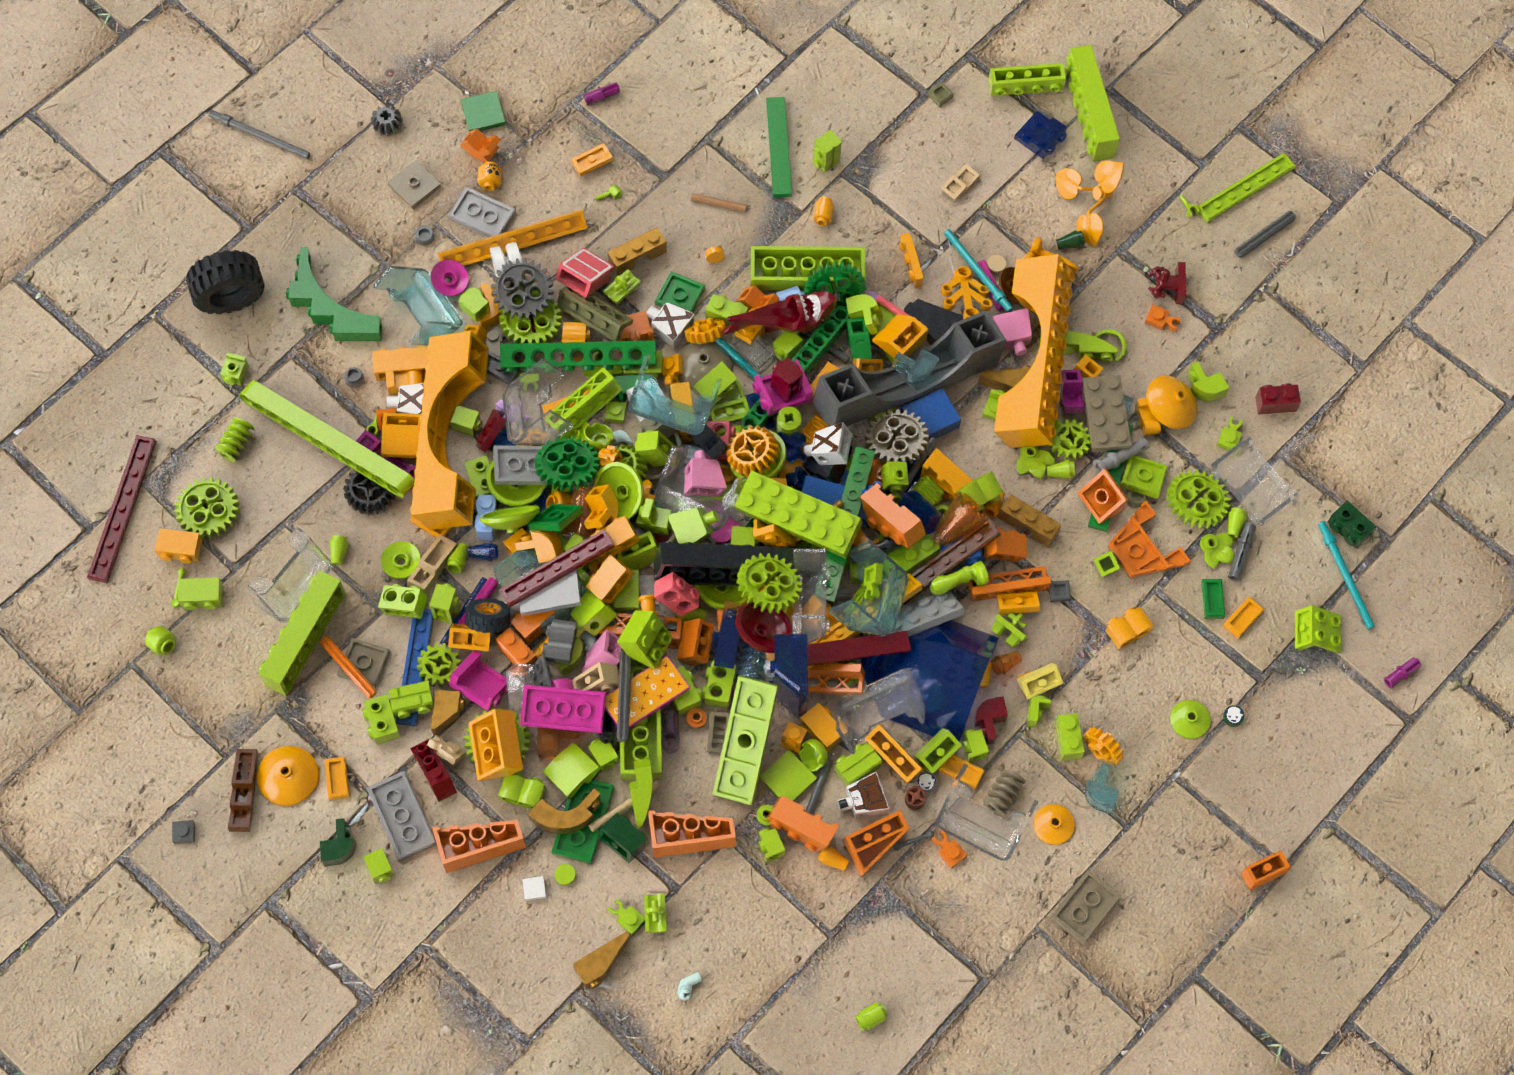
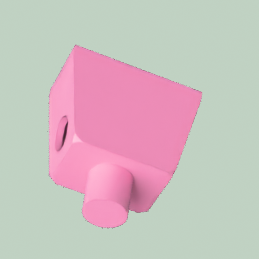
M1028 308L993 316L992 319L1006 338L1003 349L1014 348L1017 356L1026 354L1027 349L1025 345L1030 344L1032 338Z
M698 450L694 452L695 458H692L685 467L684 495L719 497L727 488L719 461L707 459L706 452Z
M606 629L588 650L582 673L599 662L616 666L620 662V652L622 650L617 643L619 637Z

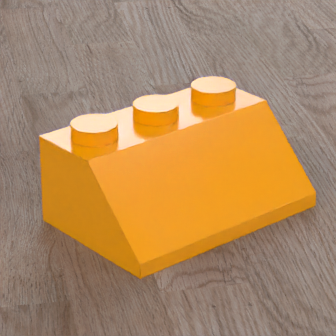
M493 709L468 722L478 781L511 776L523 770L514 711Z

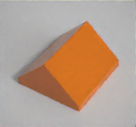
M1106 468L1077 492L1099 524L1124 511L1128 502L1127 497Z

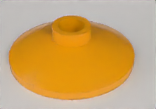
M1046 805L1036 813L1034 818L1035 833L1047 844L1059 845L1065 843L1071 838L1075 829L1072 814L1060 805ZM1055 819L1059 822V825L1055 826L1051 821Z

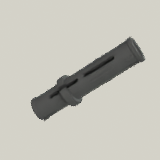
M1245 523L1241 537L1237 540L1238 547L1228 578L1233 581H1240L1249 548H1252L1253 545L1252 539L1256 530L1254 524Z

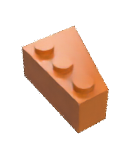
M876 483L860 496L867 516V523L872 529H877L885 537H890L898 545H903L909 549L926 535L922 521L904 505L899 507L893 501L895 497L891 494L885 495L881 491L882 486Z
M901 810L842 839L860 877L910 829Z

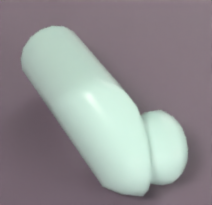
M622 430L613 432L614 440L612 445L622 442L629 445L633 444L626 432Z
M587 631L580 637V639L585 640L586 652L597 641L596 637Z
M698 972L680 981L677 991L680 999H690L693 985L702 982Z

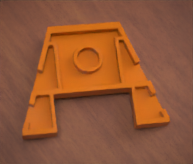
M1147 501L1141 504L1140 508L1108 545L1109 550L1112 551L1130 578L1187 566L1191 562L1181 547L1163 557L1141 525L1155 518L1156 513Z

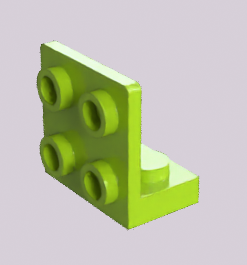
M1313 605L1295 611V649L1304 650L1317 646L1340 653L1341 615Z

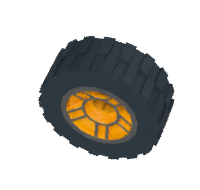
M479 598L472 600V602L466 605L465 623L470 629L477 632L498 633L509 627L511 608L507 603L497 599Z

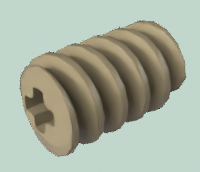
M1009 770L1001 771V776L996 779L997 783L992 785V790H989L988 796L983 799L987 808L998 816H1004L1001 809L1008 810L1009 807L1005 802L1012 804L1013 800L1009 796H1017L1014 789L1021 790L1018 782L1025 783L1024 778Z

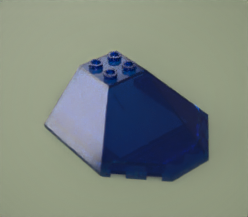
M949 620L909 636L910 652L861 659L860 664L865 670L864 679L883 718L933 737L944 728L949 730L960 742L975 697L999 638ZM878 628L872 631L871 636L884 633Z

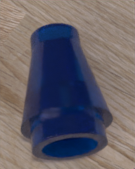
M489 542L469 546L468 557L492 562L498 558V545Z

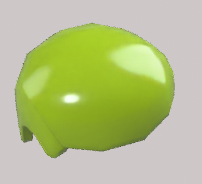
M598 422L593 426L587 424L583 431L585 442L588 441V447L594 446L595 451H600L603 448L607 449V446H611L613 443L614 434L607 425L599 424Z
M810 739L801 744L804 747L799 752L801 762L811 772H816L826 765L828 752L822 742Z

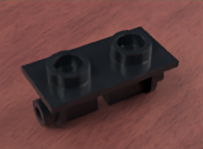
M605 711L603 732L598 733L599 739L604 744L612 742L613 748H615L617 727L607 711Z

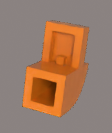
M476 128L467 134L459 146L482 162H489L499 149L497 144L501 139L496 135L487 138Z
M754 285L746 287L735 302L743 303L748 307L749 311L752 308L758 309L776 303L780 298L775 293L764 295Z

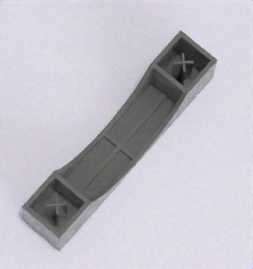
M987 310L953 323L950 329L933 345L902 364L878 371H864L855 367L854 364H850L820 376L813 404L828 427L842 422L848 427L997 366L1006 338Z

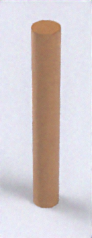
M693 193L690 201L746 212L747 207L746 204Z

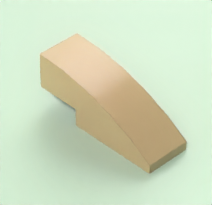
M439 535L419 560L416 570L408 578L407 588L417 586L427 594L445 568L446 561L455 550L457 543Z

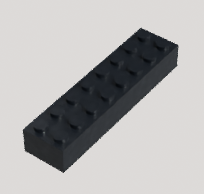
M667 541L659 544L653 561L654 583L674 572L690 585L739 586L736 583L738 580L737 574L746 559L751 560L752 555L758 558L760 553L765 558L770 553L771 558L778 555L779 561L785 558L786 565L792 563L791 570L797 569L795 575L801 576L799 582L803 584L800 589H811L820 571L818 549L810 547L792 548L790 546L772 547L770 545L761 547L748 544L736 546L732 544L713 545L712 543H673Z

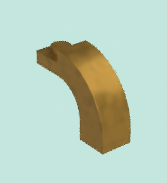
M593 789L579 806L569 811L554 809L541 799L528 813L529 820L539 828L555 834H568L579 831L594 820L593 814L590 811L594 812L600 806L601 794Z

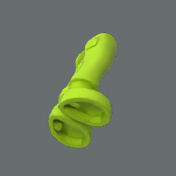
M979 561L969 567L965 566L952 574L937 576L930 585V591L934 595H941L963 583L970 582V580H974L977 586H984L989 582L985 565L982 561Z

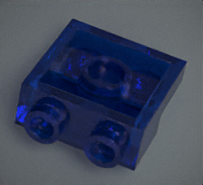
M1036 111L1015 134L1014 139L1044 159L1048 154L1051 155L1059 142L1062 143L1067 137V126L1054 117L1049 119L1039 111Z

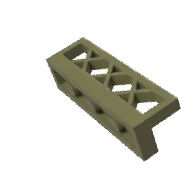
M569 287L560 289L557 299L560 309L613 341H619L623 329L633 323L632 318L592 294L585 298L577 292L573 293L572 291L574 290Z

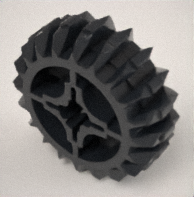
M356 470L355 474L349 472L350 479H345L346 485L343 487V490L346 492L344 497L348 499V505L352 506L354 511L359 509L360 514L367 511L369 516L372 511H375L378 515L379 509L385 511V505H392L391 500H395V494ZM371 484H372V487H373V488H372V490L370 491V493H368L367 490H369V488H371ZM355 494L365 496L367 500H361Z

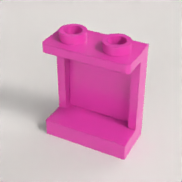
M798 360L794 362L799 365L800 370L803 372L801 391L787 403L770 387L772 374L761 378L759 374L754 376L753 390L755 394H759L761 407L767 411L769 416L779 413L784 407H796L812 401L813 390Z
M474 650L452 672L449 686L456 691H460L462 695L489 711L493 706L499 705L505 693L509 694L512 691L514 675L510 674L507 678L481 662L482 653Z

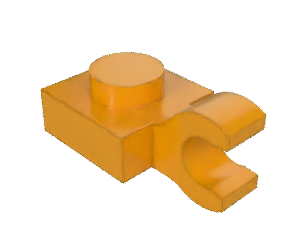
M680 354L662 358V374L665 377L666 386L679 383L678 375L683 374V357Z

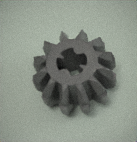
M385 104L384 108L378 106V111H373L371 124H373V129L378 131L380 136L383 133L389 136V133L396 134V130H401L403 119L399 109H395L394 105L388 108V105Z

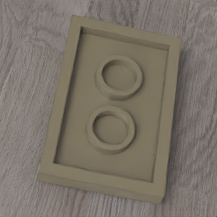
M1088 869L1051 915L1050 919L1081 944H1084L1122 895Z

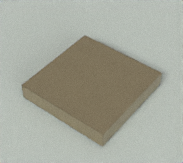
M351 638L345 655L370 684L376 688L390 654V649ZM339 667L337 675L351 680L343 669Z

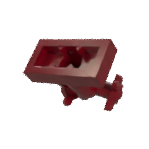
M1186 262L1177 263L1175 275H1170V271L1164 267L1156 266L1148 273L1149 277L1154 276L1157 279V286L1155 288L1148 287L1153 297L1164 298L1166 295L1162 293V290H1175V304L1183 305L1186 298Z

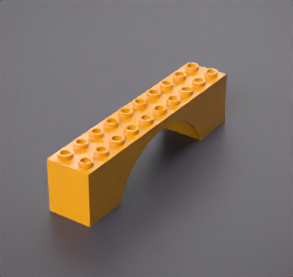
M1059 254L1016 259L1012 294L1024 308H1028L1029 312L1038 315L1041 325V343L1037 357L1025 377L1008 392L998 397L994 432L1009 448L1053 445V438L1056 436L1055 421L1058 418L1057 405L1060 401L1059 388L1060 384H1062L1061 371L1064 366L1063 354L1066 349L1065 337L1068 332L1067 320L1070 315L1069 303L1072 298L1071 287L1074 281V272Z
M472 331L429 337V345L427 346L426 376L423 383L424 395L422 398V414L420 416V433L418 434V451L416 452L417 463L414 470L415 482L412 489L413 501L410 510L411 515L431 530L473 525L476 488L458 473L453 472L446 452L447 433L457 405L460 406L472 391L486 383L489 347Z

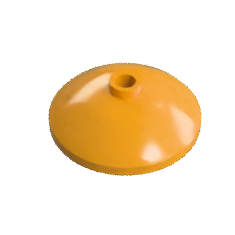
M1168 375L1159 376L1150 382L1146 391L1147 404L1154 417L1160 423L1172 429H1184L1194 422L1197 416V403L1194 394L1184 382Z
M282 746L272 750L262 759L257 770V784L260 792L268 801L280 806H293L305 801L314 792L319 780V769L313 756L306 750L296 746ZM284 769H288L289 772L287 774H282Z

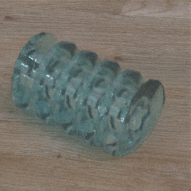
M745 643L744 656L740 659L741 663L738 665L739 670L736 672L737 678L734 679V682L737 683L738 676L740 675L761 679L762 676L757 671H764V668L759 664H765L766 660L762 658L766 657L765 652L756 650Z

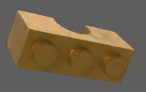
M658 227L608 251V262L614 265L613 271L616 276H620L627 269L633 270L635 262L640 258L648 256L651 261L666 253L667 243Z
M1010 494L1000 509L998 516L1000 520L1014 528L1017 525L1027 528L1032 533V539L1047 548L1050 547L1058 535L1062 525Z

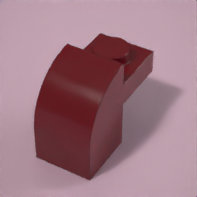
M1004 696L985 700L976 711L974 727L982 726L980 729L987 745L994 744L996 740L994 723L1007 720L1008 713Z

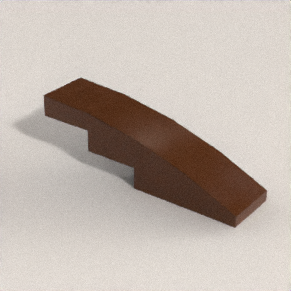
M237 749L231 781L229 832H250L256 785L257 749Z

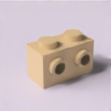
M599 662L572 679L573 687L578 690L610 693L619 686L618 668L614 665Z

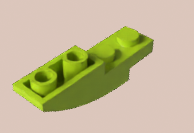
M1068 331L1066 333V349L1064 354H1073L1075 352L1077 353V359L1080 360L1085 354L1092 360H1102L1103 362H1110L1116 359L1118 348L1110 343L1080 332Z

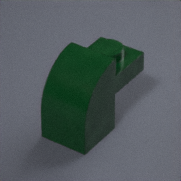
M344 818L336 819L337 839L320 841V855L323 866L343 864L355 852L356 842L354 838H348L351 837L350 824L347 825Z

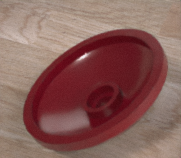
M745 602L737 611L735 618L737 630L744 641L754 649L765 653H778L785 650L793 639V627L788 616L782 610L780 613H777L773 609L772 613H769L768 608H765L761 612V606L753 608V602L749 604Z

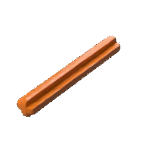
M324 636L320 640L321 646L367 698H373L377 694L376 689L330 637Z

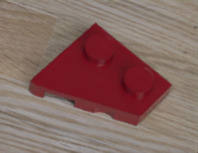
M494 408L483 431L476 440V446L484 453L488 451L506 422L503 415Z

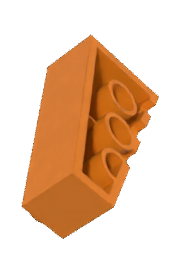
M648 810L654 858L736 847L733 818L698 817L694 814L678 815L674 814V812L657 813L653 810Z
M518 820L491 822L490 824L483 825L476 823L471 824V826L460 827L453 825L449 828L432 827L446 873L526 848Z

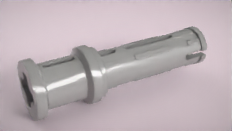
M1142 437L1132 443L1131 449H1121L1115 453L1109 452L1106 457L1094 460L1093 467L1097 474L1105 468L1107 471L1112 468L1116 469L1123 461L1149 448L1147 444L1149 443Z

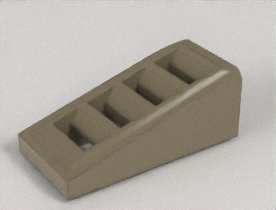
M711 711L707 752H722V747H712V742L724 743V739H714L712 737L713 734L725 736L730 713ZM714 718L726 719V723H716ZM713 727H725V731H715Z

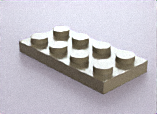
M1121 375L1082 378V390L1092 452L1131 449L1132 444Z

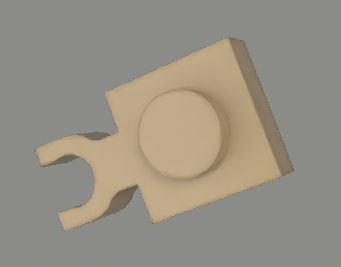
M435 735L434 739L430 738L427 744L430 748L438 751L437 755L452 765L462 760L466 754L457 744L450 741L446 743L438 735Z

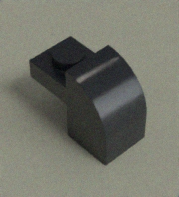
M704 421L690 435L712 459L716 460L727 449V444Z

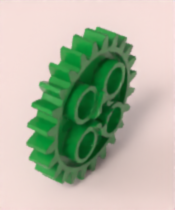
M834 261L832 266L827 262L825 268L819 265V271L812 270L813 276L808 275V281H805V295L824 291L830 292L835 296L830 277H833L840 301L836 299L834 309L839 306L847 308L846 298L865 294L866 282L862 272H858L857 267L852 268L851 263L844 266L843 261L840 265H837L836 261Z
M563 436L562 440L555 437V442L548 440V445L542 444V450H537V455H535L536 474L540 476V481L546 480V486L553 484V489L559 486L561 491L565 487L568 488L569 492H571L572 487L579 490V485L586 487L587 482L592 483L593 478L597 477V472H599L598 452L594 451V446L588 447V441L581 443V438L575 441L573 436L569 440L566 439V436Z

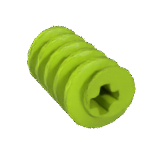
M788 406L779 411L776 434L781 437L785 444H791V441L801 431L802 416L796 408Z
M233 418L231 424L227 427L228 431L223 433L224 437H221L220 443L215 446L217 452L228 461L235 463L236 459L233 455H240L236 449L243 450L244 447L240 443L248 442L244 436L251 437L252 434L248 429L255 430L253 425L243 419Z

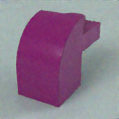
M1062 370L1060 403L1063 406L1064 413L1084 412L1081 371Z

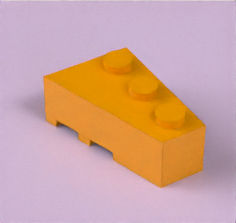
M936 448L923 464L920 478L929 476L944 490L942 496L968 513L957 496L956 491L973 480Z

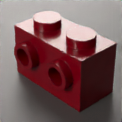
M788 357L783 361H778L773 366L770 386L786 403L801 391L803 372L800 370L799 365Z
M1290 383L1282 384L1281 386L1264 385L1259 388L1255 396L1258 414L1296 412L1301 403L1298 385H1291Z

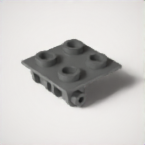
M542 654L530 668L529 679L535 686L552 687L549 667L546 664L545 655Z

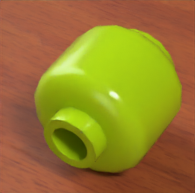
M164 626L153 627L147 632L145 644L157 655L169 654L175 648V635Z

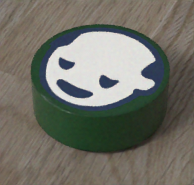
M1229 706L1223 713V720L1231 727L1239 726L1244 720V711L1239 706Z

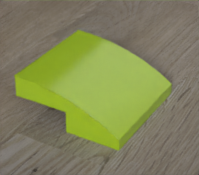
M740 380L735 383L737 386L730 393L725 392L721 395L722 399L713 406L711 404L707 407L712 421L731 422L742 419L748 413L749 406Z
M573 743L557 755L543 770V773L567 797L572 798L584 782L590 783L601 767L576 743Z

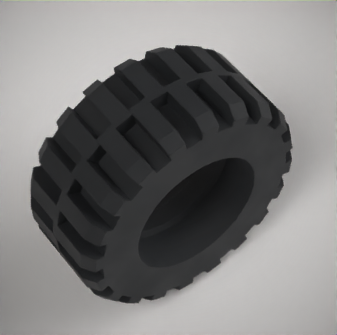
M225 250L220 253L215 252L210 256L207 255L202 260L196 261L186 275V282L193 305L200 311L208 314L232 313V311H239L244 307H249L252 305V302H256L261 297L265 288L256 258L245 251L240 252L239 250Z

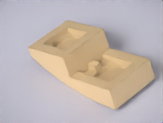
M965 164L955 176L952 175L941 187V190L955 201L980 178V174Z

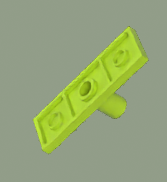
M742 675L738 676L712 795L748 805L753 804L779 685Z

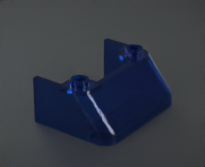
M774 634V661H770V673H774L773 680H769V683L779 685L777 694L779 702L797 716H803L807 710L808 700L807 634Z

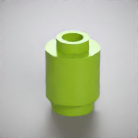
M874 1002L860 1010L855 1019L862 1031L866 1029L871 1030L886 1021L885 1016L888 1013L882 1003Z

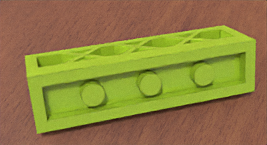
M603 367L544 418L562 439L563 436L567 438L623 389ZM604 375L607 377L602 382L598 383V380L601 379ZM591 389L587 395H583L586 390ZM572 402H576L573 407L568 408ZM561 414L559 419L555 422L552 421L557 415Z

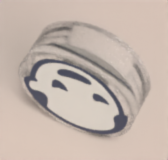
M923 772L917 777L916 786L924 789L926 794L935 790L937 779L932 773Z

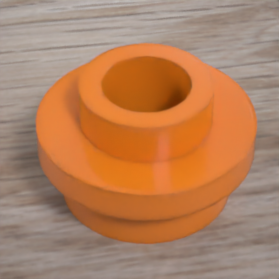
M694 708L687 714V723L693 728H701L707 721L705 711L700 708ZM699 715L701 718L699 720H694L693 716Z

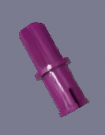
M617 82L602 88L599 86L598 89L583 94L586 104L589 105L599 100L604 101L605 98L619 93L620 88Z
M1413 657L1402 666L1398 665L1395 671L1384 677V683L1392 689L1403 679L1407 680L1411 673L1421 667V663L1417 658Z

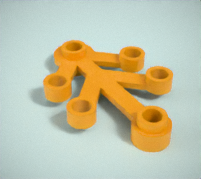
M958 267L954 271V278L941 287V295L947 297L943 302L944 309L952 310L955 303L963 297L965 307L963 319L979 313L973 307L971 298L980 303V308L983 311L991 310L993 303L990 299L986 298L989 295V289L972 278L971 270L968 267ZM960 284L961 288L950 296L953 288ZM969 285L976 288L978 292H975L974 290L969 288Z

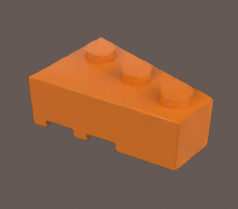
M783 795L778 798L766 818L770 822L769 825L776 828V830L782 829L790 839L801 841L805 844L804 847L811 852H820L826 848L839 827L836 823H833L831 826L823 822L821 815L817 813L815 816L805 810L804 806Z

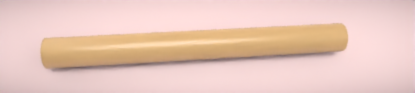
M657 781L652 783L653 793L660 788ZM627 799L589 825L592 832L596 831L617 812L621 814L632 807V799Z

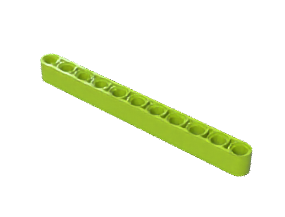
M252 380L239 394L240 398L247 405L398 497L403 498L414 486L415 479L409 473L257 381Z

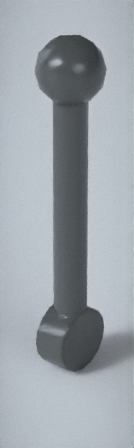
M930 830L926 834L908 841L896 842L893 848L895 851H899L903 846L925 838L934 837V832Z

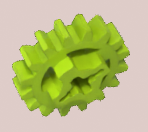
M1066 419L1064 424L1059 421L1056 436L1053 438V445H1049L1053 446L1052 452H1059L1058 458L1064 455L1065 460L1071 457L1075 461L1076 456L1081 459L1083 453H1088V447L1091 446L1090 436L1087 434L1088 427L1082 428V422L1078 425L1076 424V419L1072 423H1069V420Z
M435 643L434 648L428 645L427 652L422 650L420 654L422 657L417 658L419 663L417 670L421 671L419 677L425 676V681H432L433 687L436 683L443 687V682L445 681L449 684L452 672L461 664V659H456L458 652L452 653L453 648L450 647L446 649L445 643L441 647H438V644ZM438 662L442 663L440 667H436Z

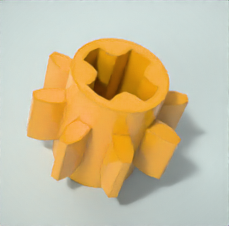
M610 445L607 446V449H601L597 456L599 458V465L603 467L612 462H622L620 450H616V447Z

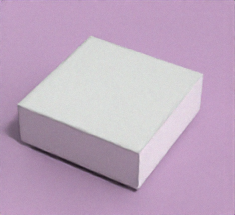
M543 876L522 879L525 901L546 898Z

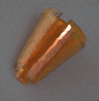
M587 484L586 487L579 485V490L574 487L569 505H581L584 512L561 530V534L591 536L597 530L596 528L586 529L584 521L592 512L585 500L592 490L590 484Z
M959 491L934 529L933 539L940 546H947L985 523L988 519L985 512L983 514L979 512L980 506L965 493L961 495V491Z

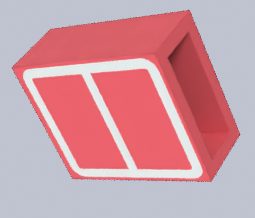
M583 247L560 263L555 279L587 298L609 282L614 265Z

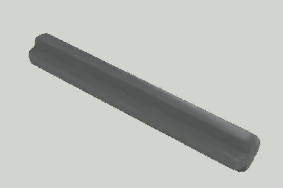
M1288 211L1237 247L1235 254L1239 258L1244 257L1293 222L1296 215L1292 211Z

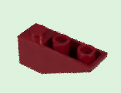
M429 739L410 749L438 802L457 793L436 751L427 746Z

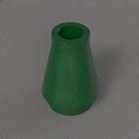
M1074 230L1056 239L1058 250L1081 248V246L1085 245L1081 230Z

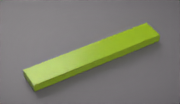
M1285 153L1279 155L1198 206V214L1206 223H1209L1294 170L1295 164Z

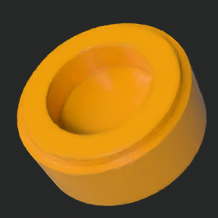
M718 246L711 247L705 252L706 260L709 263H718L725 258L723 248Z

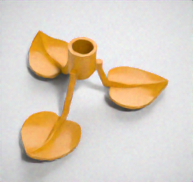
M1109 160L1100 162L1096 166L1094 174L1096 181L1099 182L1096 187H1081L1082 176L1075 169H1062L1056 174L1057 190L1063 198L1074 199L1078 195L1079 190L1092 191L1093 197L1098 200L1087 211V215H1080L1076 224L1077 231H1082L1084 241L1089 245L1098 246L1104 231V222L1101 216L1097 213L1091 214V212L1100 204H1104V200L1112 198L1114 190H1116L1121 181L1124 162Z

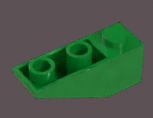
M864 317L846 319L845 330L852 364L853 358L872 359L869 332L865 326Z

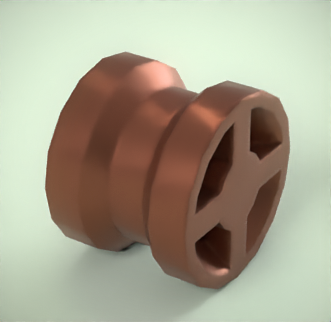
M913 786L907 790L905 804L911 810L921 809L925 804L926 793L921 787Z

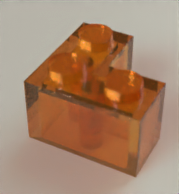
M538 727V757L555 758L559 755L560 738L580 739V731Z

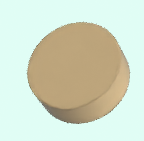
M1001 255L989 257L987 265L991 273L1000 274L1005 269L1006 260Z

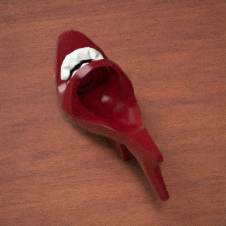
M824 291L813 292L808 295L793 294L786 297L783 301L769 304L747 313L727 317V321L731 324L722 331V334L728 335L753 325L766 326L765 333L778 330L790 333L810 332L828 319L836 305L837 298L832 293Z

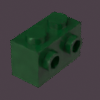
M1348 500L1331 515L1327 522L1333 531L1338 532L1344 537L1347 544L1356 549L1376 529V526Z
M618 812L600 827L598 837L628 863L646 848L648 840L642 830L635 828L627 817L621 816Z

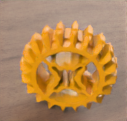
M750 425L748 430L742 428L740 434L735 432L736 437L730 438L731 443L727 444L728 451H726L727 461L732 469L740 475L744 474L748 477L751 470L763 474V470H770L769 465H775L774 459L779 458L777 453L780 451L778 441L774 434L765 427L761 429L757 425L753 428Z

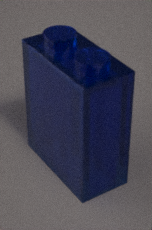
M727 609V611L722 613L714 666L734 669L740 636L735 622L738 611L736 609Z

